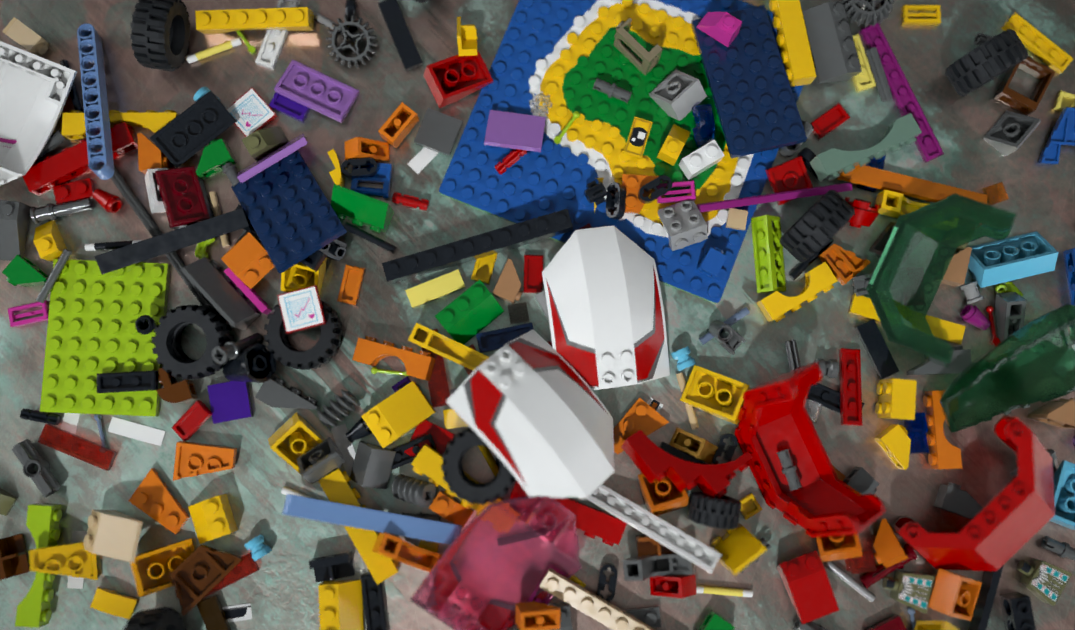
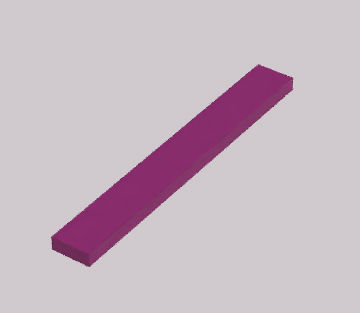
M876 23L874 27L870 25L861 29L860 34L867 48L876 47L892 98L901 117L911 113L922 131L916 137L917 141L914 143L924 163L942 156L944 153L880 25Z
M841 183L697 204L696 206L700 212L824 195L830 189L835 190L837 193L852 191V184Z

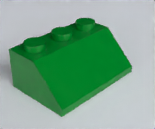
M336 184L333 186L331 206L339 219L344 221L345 218L350 219L353 224L360 227L363 224L367 225L371 231L376 233L381 231L387 232L394 214L393 209L388 203Z
M479 279L436 314L435 318L455 341L465 345L505 311Z

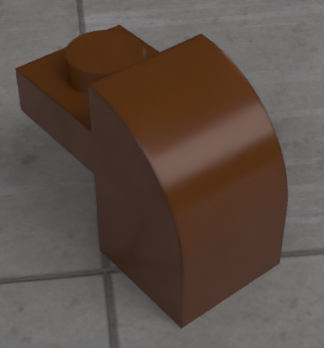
M163 367L158 369V380L164 388L156 391L163 400L170 403H187L198 399L193 380H183L177 383L176 377L171 374L172 372L167 373L163 370Z

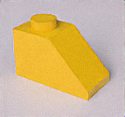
M674 124L657 158L674 166L691 132Z
M55 220L35 228L33 242L40 258L53 262L54 259H59L63 250H67V247Z
M891 424L874 439L898 469L906 470L909 466L911 439L908 437V431L902 425Z

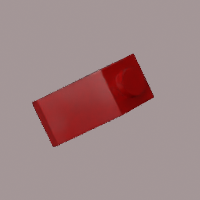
M695 574L650 577L651 595L686 598L696 595Z

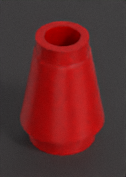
M99 188L92 194V197L106 212L116 213L122 207V201L114 194Z

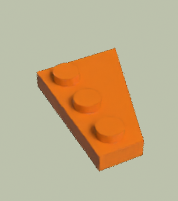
M639 397L613 428L614 452L616 454L623 452L624 450L621 447L624 441L640 429L648 436L669 423V421Z
M178 441L176 443L173 481L200 474L233 469L236 463L237 448Z
M151 468L128 501L172 533L178 534L190 517L178 500L172 496L168 486L157 475L158 472L155 468Z

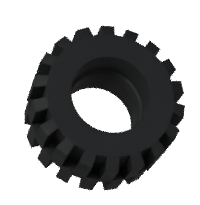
M694 492L691 496L688 518L695 523L713 528L734 529L738 527L742 503L735 498L725 495L719 499L707 496L703 492Z

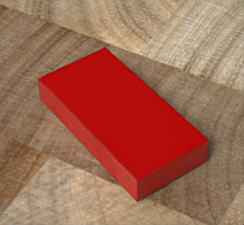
M838 103L810 124L814 129V135L820 140L846 122L850 116Z
M524 255L523 293L538 294L542 292L543 277L541 272L543 271V255Z
M197 400L171 428L183 441H188L213 413L201 400Z

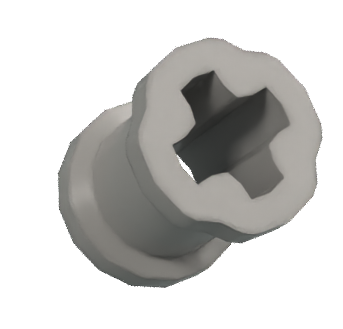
M977 281L960 287L968 300L966 302L967 305L984 299V296H981L978 290Z

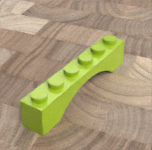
M35 503L28 505L26 526L33 536L36 548L57 545L60 537L59 521L62 518L61 504ZM36 572L29 592L17 605L16 627L39 628L49 624L52 615L50 605L54 596L52 587L56 574Z

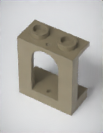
M629 18L626 22L622 21L616 27L613 45L646 75L658 64L663 49L657 44L648 52L629 34L632 19ZM621 41H623L630 49H632L643 60V62H641L630 50H628L621 43Z

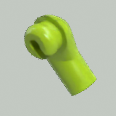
M212 238L197 243L195 256L199 259L208 258L209 255L206 252V248L216 239Z

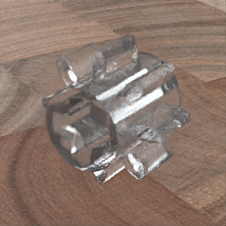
M543 91L537 95L533 93L534 100H529V105H533L531 112L536 111L539 116L544 112L548 114V107H552V102H548L550 95H544ZM539 101L543 102L542 106H538Z

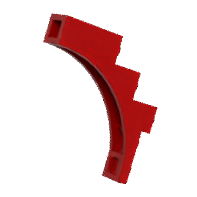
M641 429L628 437L621 447L651 484L656 480L660 482L668 476L680 492L686 488L691 490L698 485L705 495L719 499L728 492L726 488L736 476L735 473L738 470L740 472L746 470L750 466L748 462L753 458L750 452L747 451L736 460L722 464H699L685 461L658 447Z

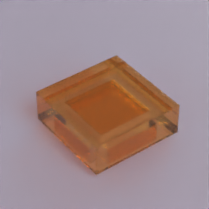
M1002 182L982 189L983 194L988 195V206L1009 199Z

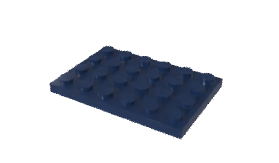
M298 150L245 182H239L234 187L231 186L280 274L347 233Z

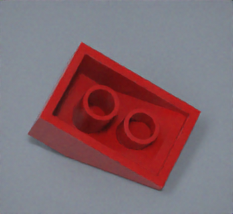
M479 51L478 55L459 56L458 54L427 65L423 74L439 108L455 103L493 82Z
M817 550L780 563L776 567L802 625L839 611L826 570Z

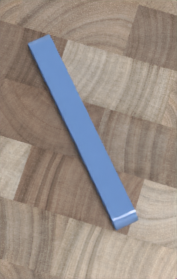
M85 23L78 27L77 38L89 168L100 179L107 180L114 175V160L101 36L91 24Z
M286 494L282 512L284 515L449 545H454L460 538L462 529L461 525Z

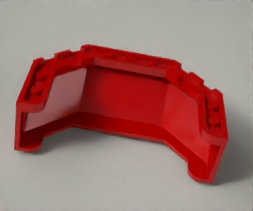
M817 362L799 367L746 390L743 394L744 404L740 408L738 420H740L739 426L735 429L734 435L743 454L749 451L753 456L748 462L750 464L749 467L769 507L772 509L777 508L784 513L783 517L792 524H799L811 538L859 534L886 512L878 496L875 494L862 495L838 479L808 415L805 403L810 385L817 384L822 380V372ZM789 449L792 461L797 466L796 472L802 485L801 488L791 491L786 476L781 471L783 468L777 452Z
M1003 416L994 425V433L1017 454L1018 475L958 533H930L906 516L898 518L891 525L897 533L937 570L940 568L943 570L998 571L1055 516L1052 457L1033 431L1017 417Z

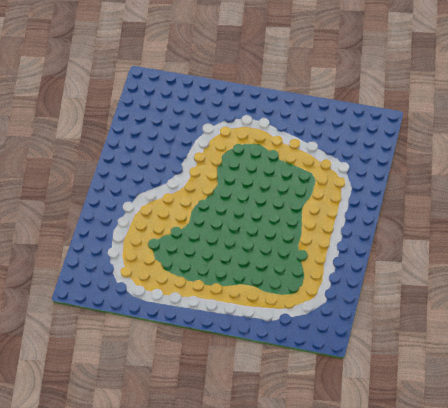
M519 0L489 70L493 82L483 87L480 91L439 188L440 194L515 224L568 209L573 231L551 237L562 243H566L575 230L590 223L592 228L614 225L655 259L660 282L710 302H720L757 204L734 207V209L748 211L746 229L744 231L725 228L729 208L700 212L707 223L708 239L672 251L669 246L668 233L658 216V210L679 202L657 204L656 199L651 203L644 204L639 214L624 213L623 217L617 220L609 218L606 214V196H604V202L596 206L594 214V202L591 204L588 202L584 191L587 189L588 183L594 180L596 184L599 183L596 178H603L602 184L607 191L611 183L621 184L622 174L665 175L672 182L694 181L696 195L694 202L696 205L762 194L768 178L765 170L772 168L779 148L731 159L691 26L693 20L702 19L707 12L729 13L756 6L742 0ZM766 10L777 43V30L773 27V12ZM629 18L632 19L629 34L648 52L657 44L663 49L658 64L646 75L613 45L616 27L622 21L626 22ZM621 41V43L628 50H630L641 62H643V60L632 49H630L623 41ZM675 70L699 79L707 95L681 121L670 117L649 95ZM600 78L611 84L616 83L618 87L631 91L632 94L629 102L626 103L614 97L609 98L607 94L594 90L593 87L596 79ZM803 85L791 87L796 103ZM490 110L546 117L541 152L527 151L523 157L520 156V159L510 168H506V171L500 175L495 170V165L502 162L504 157L516 149L484 145ZM575 111H578L580 113V117L575 119V121L563 135V137L561 138V143L555 144L554 138L560 135V133L563 131V129L566 127V125L573 117V113ZM634 117L653 122L641 159L623 154ZM675 124L691 133L673 166L657 158ZM715 139L725 156L717 164L688 180L679 166L681 159ZM690 186L673 187L669 191L690 189ZM689 193V194H678V195H667V196H661V197H662V198H668V197L691 196V193ZM710 247H717L725 252L724 255L728 256L717 277L714 279L697 270Z

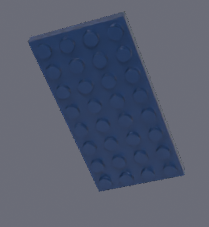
M765 5L729 12V14L742 21L739 34L729 47H726L697 28L702 19L693 20L691 26L731 159L806 142L807 136Z

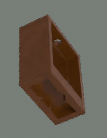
M1028 56L1025 60L1007 71L994 99L1027 116L1037 109L1055 71ZM1017 69L1039 79L1030 99L1008 88Z

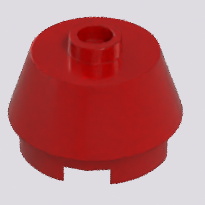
M845 197V200L855 211V214L848 221L850 222L849 226L861 228V225L870 227L880 214L878 212L880 205L875 204V207H872L869 201L857 198L854 201H849L850 197Z

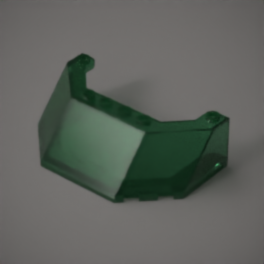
M953 194L943 200L923 206L914 212L899 216L866 288L888 341L930 362L948 368L953 357V347L949 342L933 336L925 318L957 247L984 236L995 240L1007 238L1017 214Z

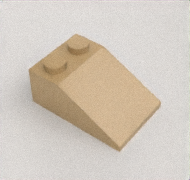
M92 509V513L88 518V532L83 542L84 549L93 554L135 562L143 522L116 510Z

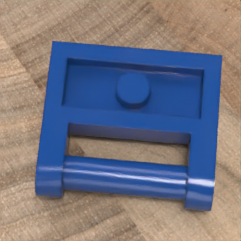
M368 163L367 167L362 168H367L368 171H371V168L374 166ZM377 163L379 169L374 176L352 178L351 190L364 195L383 196V198L389 199L392 164ZM358 182L382 183L383 189L359 187Z

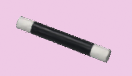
M143 240L85 244V250L118 249Z

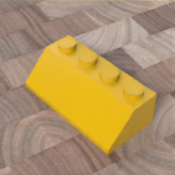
M361 579L323 581L318 585L320 630H364Z

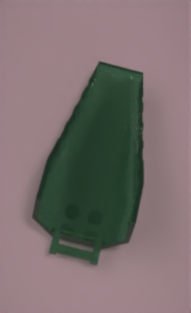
M1065 304L1029 322L979 356L956 377L940 399L949 430L952 433L978 425L981 422L993 420L992 417L1000 414L1008 415L1011 414L1012 410L1021 407L1026 409L1030 407V404L1039 401L1044 403L1075 391V351L1072 348V345L1075 344V306Z

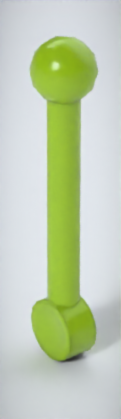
M236 31L247 45L249 53H256V48L250 45L241 31Z
M575 111L573 113V117L566 125V127L563 129V131L560 133V135L554 138L555 144L561 143V138L563 137V135L566 133V131L569 129V127L572 125L575 119L580 117V113L578 111Z
M375 366L371 368L372 374L386 373L408 376L406 372L378 369Z

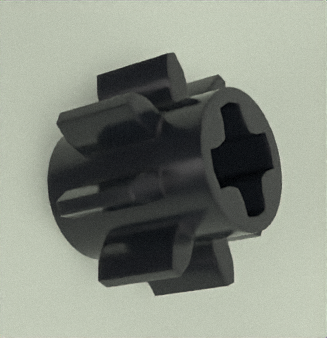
M594 180L588 183L587 189L584 191L590 204L595 202L596 205L603 203L607 191L602 182L596 184Z

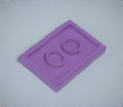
M490 110L484 145L541 152L546 117Z

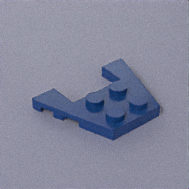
M1063 108L1038 163L1058 164L1061 145L1075 146V108Z

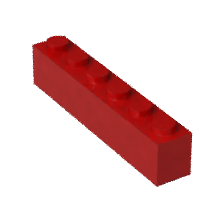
M120 122L111 128L113 160L138 149V138L132 126L126 122ZM86 139L81 140L73 147L64 148L56 155L44 158V161L33 164L28 172L22 176L29 192L40 196L53 190L54 186L65 184L92 171L88 164Z
M517 480L508 500L512 502L511 506L518 509H522V507L530 509L529 513L538 517L541 514L548 516L547 520L558 524L559 521L566 524V528L577 531V529L585 531L584 535L595 539V536L603 539V543L613 546L614 543L619 545L627 523L613 515L568 497H529Z

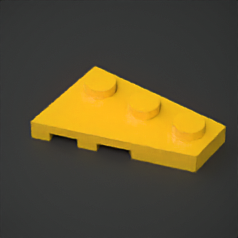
M83 542L29 549L30 571L98 580L96 554L85 550Z

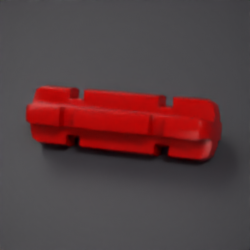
M513 150L502 159V162L495 165V170L500 175L503 174L506 168H510L520 159V156L523 157L527 151Z
M394 192L392 195V202L395 204L402 203L404 206L416 209L419 207L420 210L424 211L429 207V200L421 198L419 200V197L406 194L403 196L402 193Z

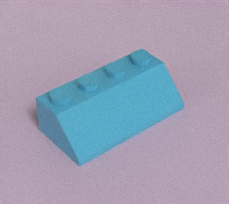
M1035 231L972 246L968 267L971 277L983 288L1054 271L1058 251Z

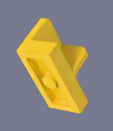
M457 16L459 56L478 55L476 26L473 24L462 25L461 16Z

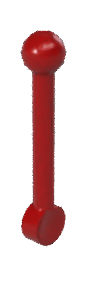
M987 306L986 312H988L991 322V344L998 345L1000 340L997 338L992 313L994 308Z

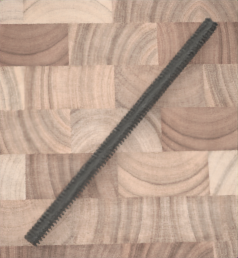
M114 166V175L111 177V180H113L118 190L121 191L123 197L133 208L138 218L141 219L147 231L153 237L163 234L160 231L161 229L157 227L158 225H156L154 219L152 220L151 216H149V212L140 203L141 201L132 192L133 190L129 188V184L124 181L125 179H123L122 175H120L121 173ZM176 251L166 253L167 259L176 268L175 270L180 274L185 284L188 285L197 301L201 305L209 306L210 309H216L181 271L186 264L184 265L182 259H180L181 257H178V253Z

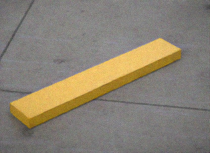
M856 294L852 296L848 313L871 320L874 319L878 322L957 345H961L966 326L868 297H856Z

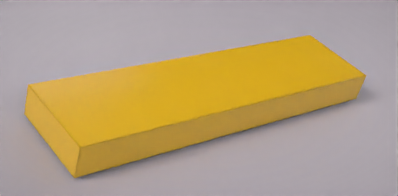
M1016 12L1001 27L1004 31L1008 29L1014 30L1025 48L1058 74H1061L1074 59Z

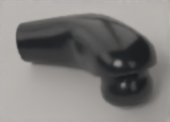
M346 0L345 16H348L349 21H351L352 15H355L356 0ZM349 26L347 27V29L349 31H351V29L357 31L358 27Z

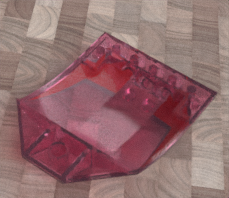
M528 495L490 503L447 548L410 600L454 630H506L516 624V603L527 602L534 591L536 595L532 601L538 599V602L546 604L552 598V594L539 587L549 568L568 579L579 569L582 570L578 553L580 549L578 535L576 534V515L554 498H549V496L529 497Z

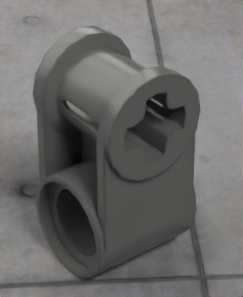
M720 320L713 321L709 326V333L732 355L735 354V350L741 343L746 342L739 333Z

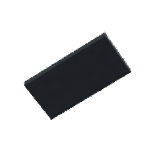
M209 91L151 136L150 139L170 162L178 168L237 121L214 93Z

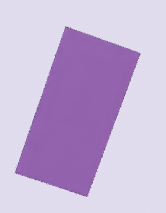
M293 59L274 87L275 92L340 123L343 122L360 94L359 90Z
M301 134L239 171L237 175L239 181L245 182L307 145L308 141L305 134Z

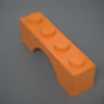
M365 336V339L358 338L352 360L376 367L382 359L389 356H397L404 363L408 376L430 381L436 360L430 357L431 353L421 350L419 354L412 352L413 348L402 346L401 349L395 348L394 343L383 341V344L377 343L376 338Z
M955 390L924 391L923 404L926 407L924 420L928 428L926 442L930 451L928 462L931 465V469H961V449L950 444L943 431L946 417L951 412L957 410Z
M379 533L372 550L376 554L434 575L437 565L445 556L410 544L388 533ZM456 559L453 560V563H454L455 566H456L457 561H458V560H456Z

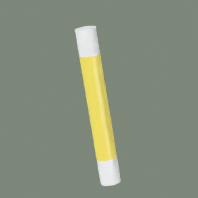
M240 37L189 55L186 58L189 64L239 46L242 42Z
M696 585L697 593L753 597L752 589Z

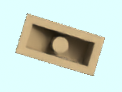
M15 17L2 31L26 50L39 57L45 54L50 46L49 42Z

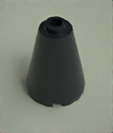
M263 344L250 345L240 352L237 358L225 363L223 374L230 381L253 383L269 381L272 374L276 371V360L273 357V353L269 352L266 349L267 346Z

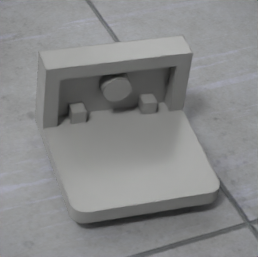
M694 200L682 201L658 210V216L668 233L669 246L672 251L708 239L707 223Z

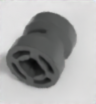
M817 358L815 360L822 372V378L824 376L837 378L839 372L837 359L825 361L824 359Z

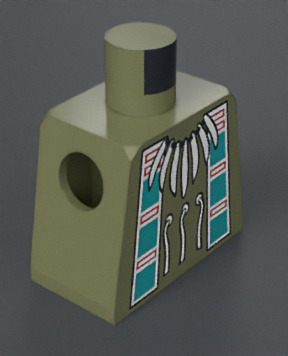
M1034 558L1030 563L1021 560L1016 567L1017 570L1023 573L1020 583L1043 603L1055 606L1072 576V573Z
M896 570L894 578L888 576L883 578L882 586L891 590V598L927 614L935 576L922 572Z

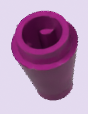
M968 304L960 312L963 321L983 331L991 324L976 305Z

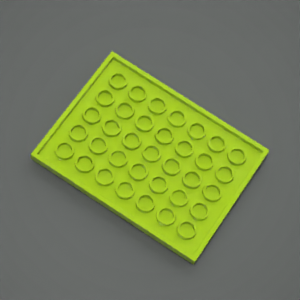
M54 259L53 268L57 263L58 259ZM67 260L50 294L40 412L159 416L160 396L156 390L97 393V374L158 371V369L162 368L163 364H158L156 361L158 355L153 354L152 348H155V343H152V337L156 335V332L146 335L140 334L136 330L135 323L142 315H149L156 322L162 316H167L170 264L139 262L102 274L97 261ZM158 380V389H161V384Z

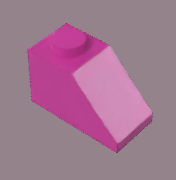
M707 12L697 25V28L726 47H729L739 34L742 21L728 12Z

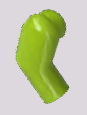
M1012 282L996 284L994 287L997 293L1016 292L1020 296L1024 295Z

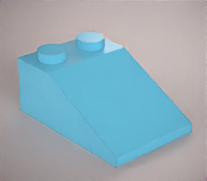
M1062 460L1053 476L1055 516L1050 521L1075 530V464Z

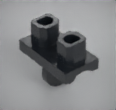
M336 239L319 251L330 258L340 261L345 255L347 243Z

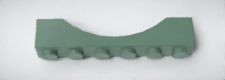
M910 113L891 123L886 128L880 142L873 147L857 151L832 148L818 154L810 161V164L820 182L826 179L832 181L840 176L839 173L844 172V174L853 171L857 165L862 167L868 164L872 158L878 160L885 156L888 151L893 153L899 150L903 144L908 146L917 141L916 137L922 131Z

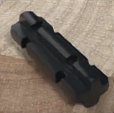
M22 409L20 414L21 419L58 425L61 416L58 414L31 409Z

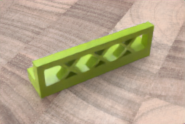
M763 215L751 218L757 293L786 292L783 246L780 244V238L782 237L780 217Z

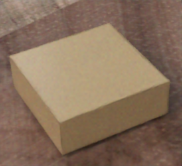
M729 208L725 228L744 231L746 229L748 211Z

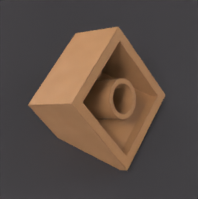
M1060 398L1059 401H1050L1029 413L1027 418L1064 429H1075V398H1070V400Z

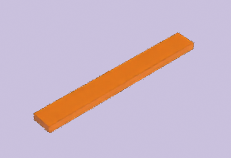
M857 165L853 171L844 174V172L839 173L840 176L837 178L838 180L867 187L902 193L905 196L929 202L960 207L962 210L984 214L987 211L988 195L866 165L862 167Z

